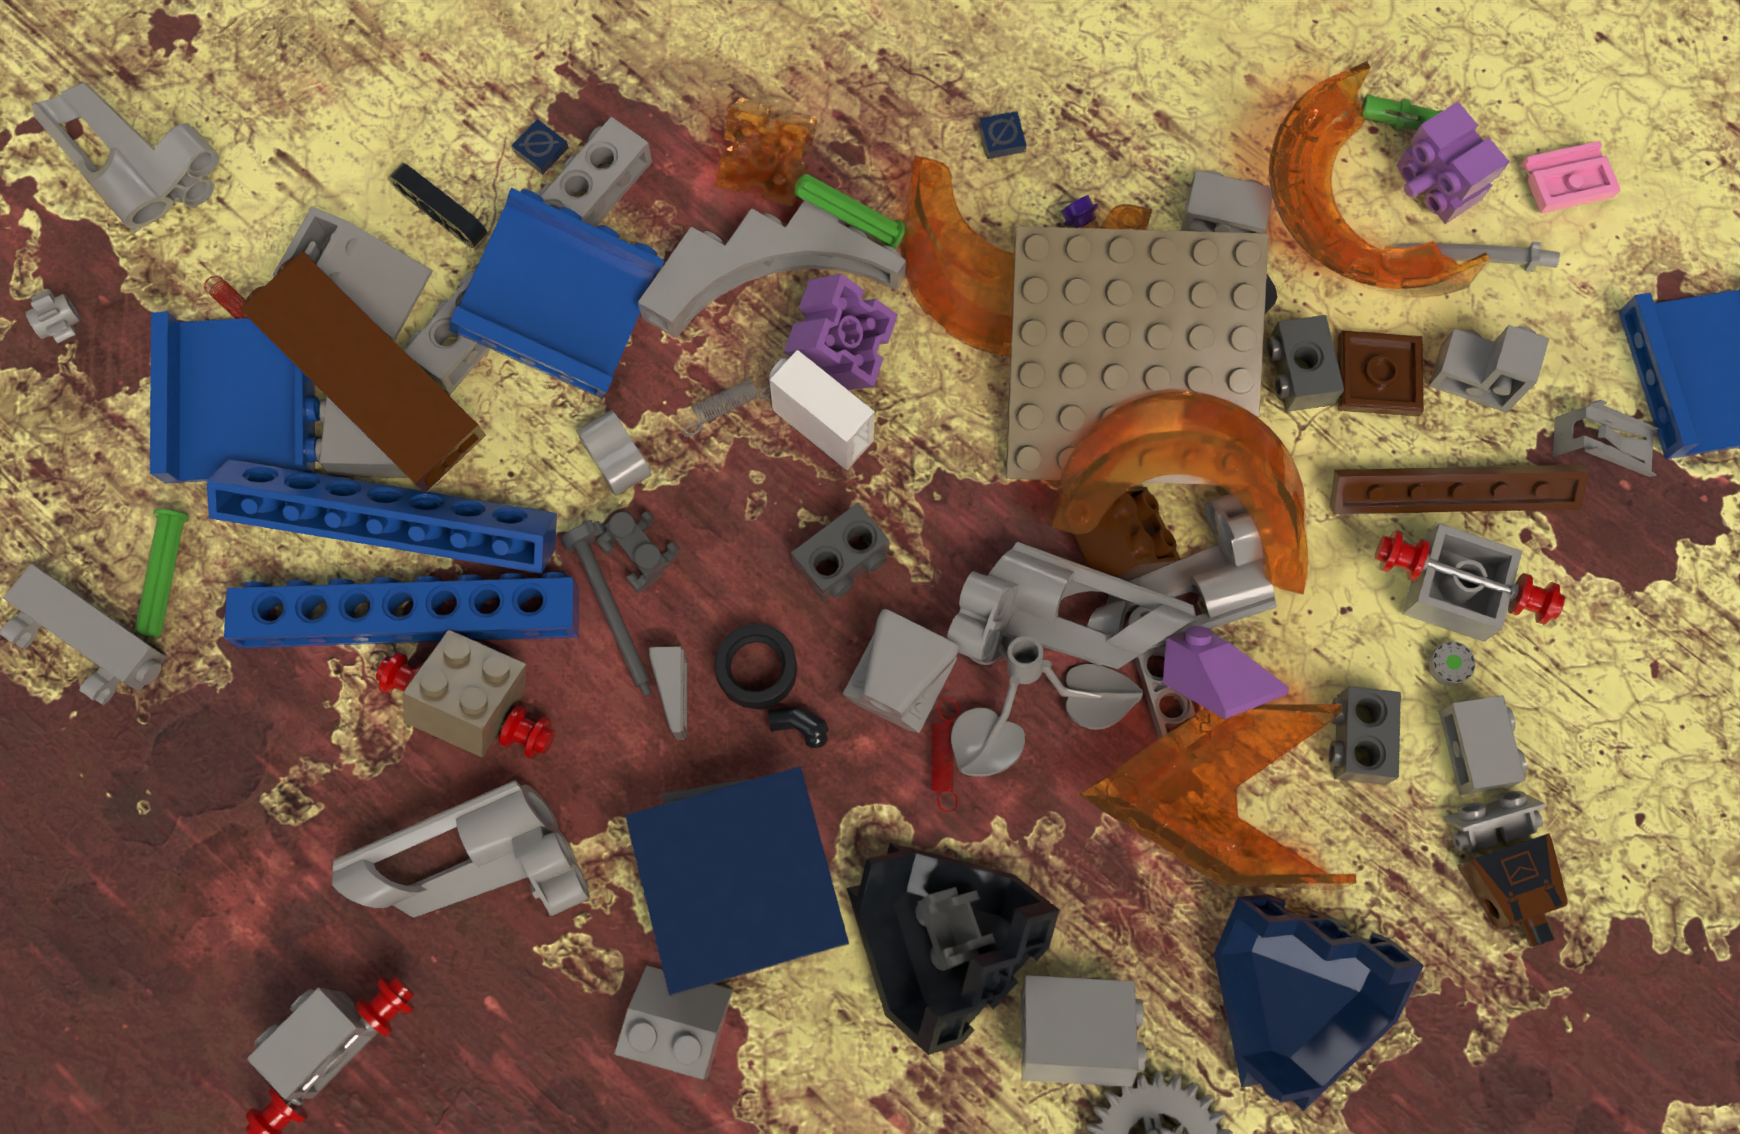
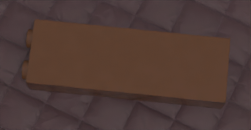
M304 252L300 253L296 258H291L280 266L277 275L265 286L253 290L247 297L246 303L240 308L424 493L486 436L481 427Z

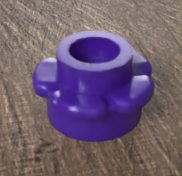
M1086 195L1061 210L1066 220L1063 223L1064 226L1072 224L1074 228H1082L1096 219L1094 211L1098 209V203L1093 204L1089 195Z

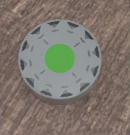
M1454 641L1445 642L1430 654L1428 668L1432 677L1437 682L1446 686H1456L1472 676L1475 670V658L1470 649L1462 643Z

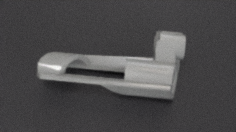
M1246 488L1211 499L1208 503L1204 504L1205 514L1216 540V546L1128 581L1170 597H1176L1188 592L1196 593L1202 597L1206 613L1196 616L1195 621L1171 635L1183 632L1192 626L1212 629L1277 607L1269 563L1264 550L1265 546L1274 543L1273 530L1267 514L1262 508L1256 509L1254 500ZM1109 595L1106 605L1096 608L1092 613L1087 627L1114 636L1123 630L1126 613L1134 611L1141 606ZM1166 638L1152 648L1166 644ZM1091 662V663H1093V664H1095V665H1097V666H1100V665H1101V664H1098V663Z
M1017 542L1011 550L1007 551L1000 558L989 575L985 576L973 571L968 576L960 595V611L953 619L946 639L958 645V653L987 664L994 656L1003 636L1014 639L1028 636L1039 641L1044 648L1119 669L1174 632L1195 621L1196 614L1192 604ZM1087 591H1101L1153 610L1114 636L1058 616L1059 605L1063 598Z

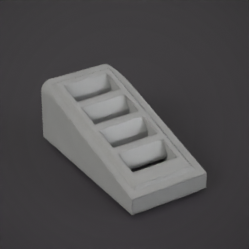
M682 647L649 648V657L669 728L676 740H685L687 738L688 658Z

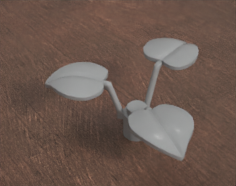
M1003 636L994 656L988 664L969 657L978 664L990 665L1003 656L1007 661V672L1010 676V682L1003 710L999 717L988 708H974L964 712L955 721L951 732V746L957 768L960 772L969 776H990L1008 769L1019 759L1025 745V733L1019 725L1008 722L1007 719L1011 712L1018 685L1035 682L1041 676V673H1045L1061 696L1068 697L1066 711L1069 717L1080 726L1088 729H1105L1118 723L1141 700L1143 691L1125 675L1108 667L1095 664H1083L1070 669L1066 678V688L1051 669V662L1043 660V647L1039 641L1028 636L1016 639Z

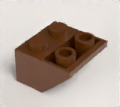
M1147 487L1102 488L1064 512L1089 568L1130 581L1181 560L1176 550V540L1173 534L1166 529L1159 514V504Z

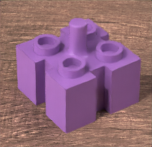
M1456 102L1420 125L1411 140L1413 146L1405 150L1396 165L1403 179L1407 182L1404 185L1406 195L1414 198L1425 191L1427 193L1425 195L1427 207L1432 213L1437 214L1445 224L1482 201L1493 186L1491 182L1500 176L1510 162L1490 138L1483 140L1475 131L1478 124L1459 102Z
M843 274L811 279L808 281L799 309L803 311L805 316L804 321L793 324L783 353L791 357L797 350L800 351L847 390L874 387L883 361V357L877 354L879 345L889 343L898 314L876 298L863 301L861 298L864 290Z

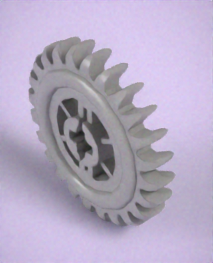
M1159 1070L1154 1073L1151 1085L1148 1084L1144 1074L1138 1072L1135 1078V1088L1119 1086L1120 1096L1106 1090L1104 1096L1109 1107L1106 1109L1095 1105L1092 1108L1094 1113L1101 1119L1100 1123H1087L1085 1125V1128L1093 1134H1128L1132 1126L1141 1119L1144 1127L1142 1134H1180L1183 1129H1185L1187 1134H1233L1232 1130L1217 1129L1216 1124L1225 1117L1224 1111L1211 1113L1207 1111L1214 1100L1212 1095H1205L1198 1100L1195 1099L1199 1087L1197 1082H1192L1184 1090H1181V1075L1174 1074L1168 1085H1165L1163 1073ZM1159 1114L1174 1118L1179 1124L1172 1131L1162 1128ZM1150 1119H1152V1123H1153V1127H1154L1153 1129H1152V1127H1151Z

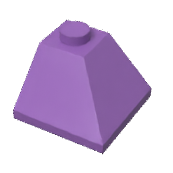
M1192 626L1183 632L1166 638L1163 684L1224 719L1288 695L1289 687L1230 642L1212 634V631L1208 628Z

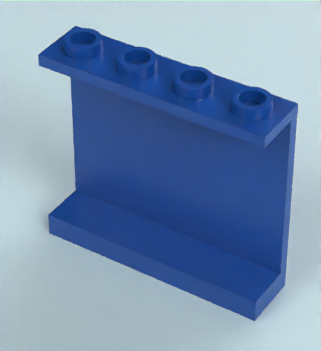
M511 188L506 205L459 307H456L450 320L449 331L603 399L639 317L638 301L658 274L664 259L657 257V252L647 245L641 243L632 245L619 239L620 235L609 227L598 225L596 228L581 221L582 217L571 209L560 207L558 210L543 203L544 199L533 191L527 189L518 191Z
M1740 290L1654 303L1651 293L1635 295L1618 313L1654 426L1659 428L1656 432L1665 460L1740 448Z
M168 311L151 312L150 474L165 484L207 481L228 459L315 473V462H318L315 453L316 441L318 437H315V422L320 420V402L318 397L315 396V384L249 318L179 322Z

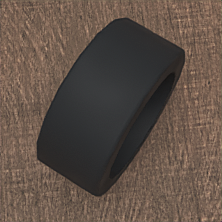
M754 623L738 627L725 637L717 649L715 660L716 674L721 689L731 701L744 708L759 710L775 706L788 696L795 685L798 667L794 648L783 633L768 625ZM755 642L764 643L774 648L780 656L782 663L781 675L776 683L768 689L761 691H751L741 687L733 678L731 671L732 659L736 652L746 644Z

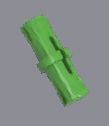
M1366 94L1359 118L1393 125L1394 130L1402 131L1403 128L1418 130L1420 125L1441 113L1442 110L1437 111L1412 105L1409 99L1402 98L1399 102ZM1388 109L1418 116V119L1388 114L1385 111Z

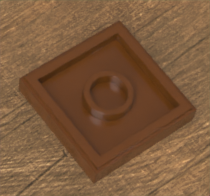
M1341 331L1338 336V366L1344 392L1338 399V411L1420 417L1424 412L1423 336Z

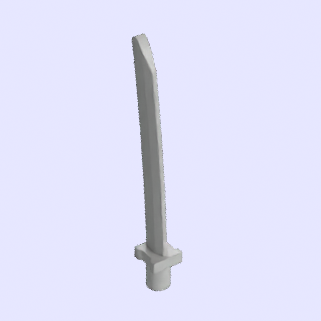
M1532 242L1529 248L1401 243L1385 251L1382 258L1384 260H1453L1525 265V271L1533 272L1537 266L1556 268L1559 263L1560 253L1540 250L1541 242Z

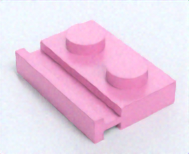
M1600 141L1525 158L1521 167L1528 173L1529 178L1527 182L1541 214L1614 198L1621 188L1607 156H1603L1600 151L1602 147Z

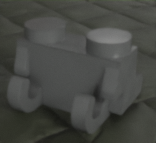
M625 510L611 517L610 521L605 524L606 532L596 542L606 554H609L615 549L612 543L617 541L634 562L642 575L639 578L635 573H632L627 577V580L638 594L663 576V570L671 565L670 561L680 553L681 549L675 542H672L666 547L668 551L661 555L659 549L643 533L654 523L655 517L650 511H646L641 515L642 520L636 524L634 517Z
M955 887L928 895L923 900L918 901L916 917L921 925L927 927L933 945L931 960L934 966L941 971L970 962L971 957L980 955L978 949L995 943L993 934L981 936L970 903L980 900L977 891L958 895Z

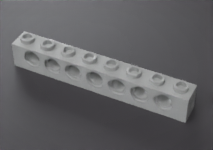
M610 117L602 127L599 126L593 130L585 147L577 155H572L566 161L562 173L555 181L546 184L541 189L539 195L544 199L543 203L558 210L560 207L571 209L582 217L581 221L597 227L653 162L649 143ZM611 163L606 168H597L600 164ZM576 192H586V194H584L581 197H572V195ZM474 270L464 276L460 283V288L449 301H443L436 308L433 319L426 327L411 336L404 350L449 395L452 394L490 350L483 345L449 331L450 320L456 307H459L475 273ZM458 337L454 344L442 346L447 338Z

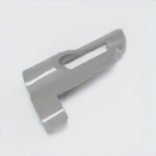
M82 83L60 92L62 95L32 104L35 119L78 167L83 177L133 233L138 232L141 227L161 218L170 210L173 203L182 201L188 207H195L208 200L214 191V184L207 175L217 166L219 155L189 123L173 127L154 148L88 83ZM83 118L110 149L108 159L103 167L98 169L60 124Z
M516 780L333 860L332 886L340 894L349 900L368 907L387 908L393 905L413 918L527 877L530 880L533 896L535 899L540 897L548 911L549 917L590 899L583 874L569 842L559 830L552 810L537 791L526 784L521 786ZM456 827L463 845L471 858L410 886L388 880L376 870L374 865L378 861Z

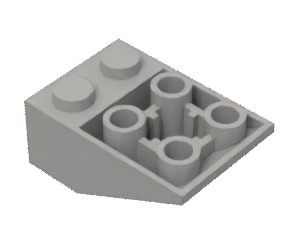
M311 207L274 271L273 277L277 275L280 266L291 258H296L300 253L304 252L391 339L396 340L432 271L354 224Z

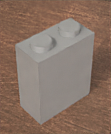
M328 397L321 400L320 419L324 424L322 438H318L316 441L315 453L317 461L330 476L408 478Z
M1025 975L1021 992V1081L1132 1087L1138 1071H1144L1146 1060L1144 1042H1137V1027H1142L1144 1009L1143 1000L1135 998V982Z

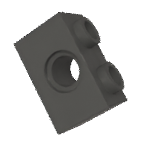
M1321 315L1278 321L1270 337L1267 338L1266 350L1269 360L1275 362L1277 371L1275 390L1277 397L1283 399L1286 412L1333 406L1344 392V386L1327 316ZM1300 359L1305 361L1310 369L1299 367L1294 360Z

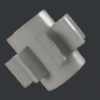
M48 289L31 297L32 301L30 304L33 309L26 311L25 314L33 330L41 339L53 336L55 341L60 343L76 335L74 324L80 322L81 317L75 305L65 293L54 297L51 290Z

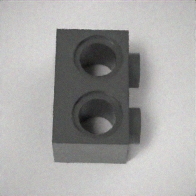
M857 503L792 551V564L823 602L831 596L838 599L854 586L855 582L853 580L865 570L868 574L873 573L887 561L888 557L886 554L889 553L890 540L863 507ZM863 536L871 542V545L865 550H855L848 543L854 537ZM823 561H831L837 565L838 570L832 575L824 576L819 574L815 568Z
M1348 686L1337 695V698L1333 699L1330 709V720L1332 724H1336V741L1333 740L1330 744L1329 765L1335 767L1334 779L1387 785L1399 778L1401 692ZM1356 705L1364 706L1370 711L1372 716L1371 724L1364 723L1357 717ZM1355 747L1363 748L1368 752L1370 756L1369 767L1358 763L1354 756Z

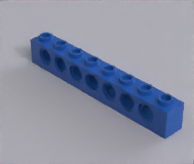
M228 459L207 480L210 519L537 573L543 572L556 547L557 513L432 492L424 493L420 490Z
M561 572L544 573L542 578L525 579V576L521 574L508 573L500 575L499 580H483L481 576L461 575L457 577V581H440L439 578L433 576H419L414 578V582L398 583L393 578L379 577L372 579L371 584H355L354 581L349 579L329 580L328 585H312L309 581L290 580L286 582L285 586L270 587L269 584L264 582L250 581L243 583V588H227L224 639L237 648L440 642L448 630L473 641L579 638V587L573 577H568L567 574ZM533 597L543 598V604L536 612L526 613L523 611L524 605L529 599ZM493 598L500 599V605L495 612L491 614L481 613V608L487 600ZM457 600L456 608L452 613L445 616L439 615V608L445 601ZM406 601L414 602L413 609L408 615L396 617V611L402 603ZM369 602L370 609L368 613L361 618H354V611L357 606ZM320 604H327L325 614L319 619L311 620L314 608ZM283 605L284 609L281 616L276 620L269 621L270 611L276 606Z

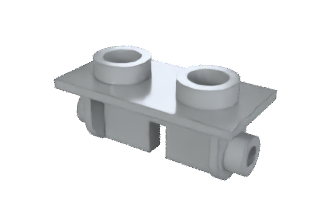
M1511 791L1501 794L1498 797V801L1487 804L1471 803L1458 808L1457 813L1444 816L1443 819L1458 829V833L1453 835V842L1457 850H1466L1468 853H1472L1497 845L1495 829L1499 827L1502 840L1506 842L1535 834L1537 828L1543 826L1542 817L1537 810L1545 808V803L1527 795L1525 792Z

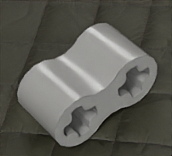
M613 410L576 430L581 442L615 496L652 475L643 456Z

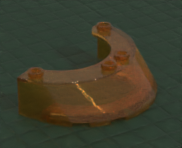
M1366 61L1333 75L1305 92L1294 103L1292 109L1280 124L1273 140L1269 159V183L1276 209L1292 237L1308 254L1328 269L1379 292L1403 297L1424 298L1450 294L1468 288L1490 260L1486 252L1458 264L1452 258L1443 256L1434 241L1405 248L1385 246L1383 250H1380L1357 235L1346 223L1337 208L1332 191V170L1340 149L1360 130L1364 123L1365 115H1362L1363 109L1356 96L1371 69L1369 63Z
M915 155L903 216L905 233L900 242V254L906 260L905 275L910 285V291L925 314H930L946 329L948 335L975 349L1010 357L1014 253L1004 251L988 243L966 223L955 202L952 189V174L944 163ZM1131 204L1115 206L1098 229L1147 230L1153 209Z
M1166 392L1146 396L1132 401L1102 418L1079 441L1071 453L1057 486L1047 523L1048 527L1073 534H1085L1097 527L1102 516L1117 498L1143 481L1175 474L1200 477L1230 492L1240 501L1252 517L1261 541L1263 572L1268 582L1277 588L1304 594L1308 570L1307 508L1303 483L1291 454L1280 438L1261 419L1245 408L1231 401L1198 392Z

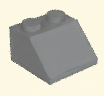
M646 966L628 1007L614 1055L702 1080H708L733 989L710 984L670 996L663 970Z

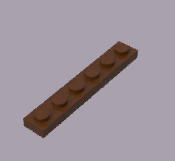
M1583 465L1334 470L1330 508L1333 514L1576 510L1582 508L1589 471Z

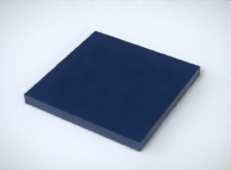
M801 766L625 815L670 996L849 945Z

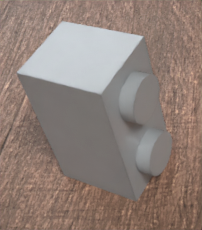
M1196 170L1188 191L1180 231L1265 233L1275 187L1263 185L1256 180L1243 181L1225 177L1216 171L1202 172Z
M1504 695L1456 702L1439 711L1460 795L1510 788L1526 781L1524 776L1526 773L1525 756L1520 749H1517L1513 734L1515 718L1511 708L1506 707Z

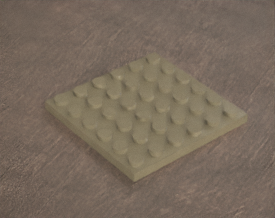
M1016 226L1006 478L1256 486L1269 234Z

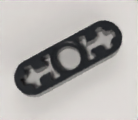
M401 163L388 176L390 183L402 196L468 247L474 248L488 234L485 227L476 217L409 165Z

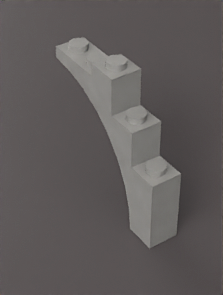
M805 200L786 227L772 214H761L751 208L726 245L715 234L709 231L702 233L691 226L642 295L638 305L643 320L677 338L699 312L719 296L748 281L778 272L802 269L838 270L870 278L897 290L905 279L906 260L894 248L886 245L882 247L874 243L861 230L853 226L846 227L844 221Z

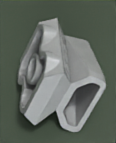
M883 609L877 618L874 635L843 695L852 703L908 731L920 733L957 660L956 656L959 647L956 643L892 611Z

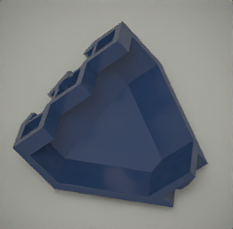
M1270 894L1237 897L1214 951V958L1241 1088L1261 1084L1265 1093L1273 1099L1278 1100L1280 1103L1292 1100L1304 1111L1398 1022L1424 965L1393 940L1372 932L1369 939L1348 932L1346 930V922L1314 910H1311L1308 917L1284 909L1285 900Z

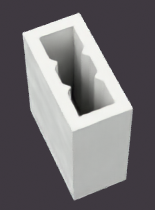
M798 350L789 359L782 358L773 367L769 376L773 411L844 469L848 470L874 441L875 411Z

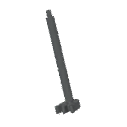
M588 520L584 524L565 533L561 537V541L567 552L577 551L636 687H640L644 697H648L652 694L648 685L650 682L649 677L590 544L596 542L606 532V529L599 521L593 523L592 520Z

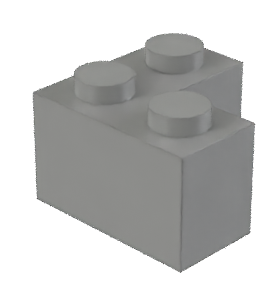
M1508 325L1495 341L1482 338L1475 331L1454 328L1441 344L1429 387L1507 413L1537 383L1549 338L1538 335L1534 330L1523 326L1514 327Z

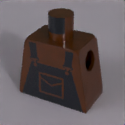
M1550 833L1457 865L1462 876L1496 928L1520 923L1529 947L1556 939L1545 913L1567 906L1568 899Z

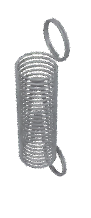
M748 378L749 381L746 379V382L744 380V383H739V386L738 384L734 385V388L731 386L729 390L727 389V392L724 390L722 394L720 392L719 394L717 393V396L714 395L715 398L713 396L712 398L709 397L710 400L707 398L708 402L705 399V403L702 401L703 405L701 402L700 405L697 403L698 407L695 404V407H692L700 423L696 422L684 428L682 434L685 437L695 435L701 430L702 424L709 422V420H714L716 416L724 415V413L726 414V412L733 410V408L736 409V407L738 408V406L748 403L750 400L758 397L761 399L771 398V395L761 397L762 392L769 388L770 385L764 387L758 395L751 379ZM700 425L695 432L684 434L691 426Z

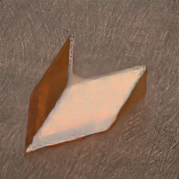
M1266 704L1227 719L1204 708L1179 727L1170 731L1125 762L1105 778L1079 794L1085 800L1218 885L1338 891L1357 883L1356 874H1327L1238 817L1237 787L1342 714V704Z

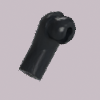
M799 706L768 710L771 732L796 729L805 735V744L810 748H820L827 743L828 736L826 733L829 731V727L826 721L809 708Z

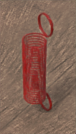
M219 276L208 278L206 282L213 277L222 279V281L215 283L211 287L208 294L235 319H240V317H242L241 319L246 318L247 316L240 310L246 303L245 298ZM216 284H218L217 286H219V287H218L216 290H215V288L212 290V288H213Z
M948 698L940 701L937 710L940 718L952 722V724H931L933 732H931L933 734L931 735V745L933 746L931 748H934L931 749L933 751L931 752V765H933L931 768H934L931 769L933 771L931 772V788H933L931 791L940 792L937 796L939 808L945 812H952L958 806V797L952 791L954 790L952 788L954 787L953 752H947L953 751L948 749L952 748V746H949L951 745V738H949L951 735L948 734H951L949 731H952V729L950 728L954 726L952 720L957 718L959 707L954 700ZM944 700H950L956 705L957 714L955 718L947 720L941 716L939 707ZM950 791L956 797L954 809L947 811L940 806L939 796L942 792Z

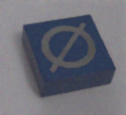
M1018 111L979 119V129L987 159L1026 151L1027 144Z
M539 119L511 145L513 152L542 175L569 149L567 141Z

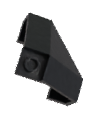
M891 842L889 843L886 855L866 859L860 885L846 888L884 1014L927 1055L961 1045L975 1031L970 1023L987 1005L994 1010L1018 983L1014 975L1030 957L1037 962L1049 949L1060 909L1015 874ZM955 887L958 895L977 891L980 900L970 903L981 936L993 934L995 943L978 949L980 955L971 957L970 962L941 971L934 966L931 960L933 945L927 927L921 925L916 917L918 901L923 900L928 895Z

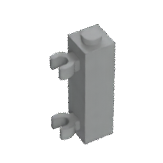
M30 564L3 597V599L21 612L3 626L0 635L25 650L34 641L38 629L42 625L100 666L96 673L84 681L79 691L102 705H105L111 699L120 681L140 692L145 685L150 684L157 678L162 668L161 664L167 658L164 654L33 564Z

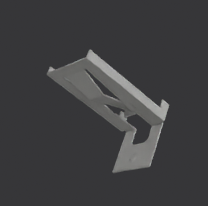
M1604 400L1589 403L1588 407L1586 406L1555 417L1552 457L1584 447L1585 452L1645 476L1653 477L1657 475L1651 471L1654 431L1659 430L1658 427L1606 407L1604 404H1607V402ZM1587 418L1602 424L1599 426L1598 438H1606L1616 448L1585 435L1574 439L1573 427L1575 422ZM1613 429L1645 437V440L1622 436Z

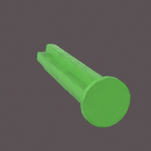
M802 174L795 183L794 188L797 197L883 242V246L886 245L895 249L901 242L905 233V223L899 219L893 221L809 174Z
M165 509L153 511V516L157 520L135 625V632L141 636L159 637L162 634L183 523L189 521V516L181 512Z

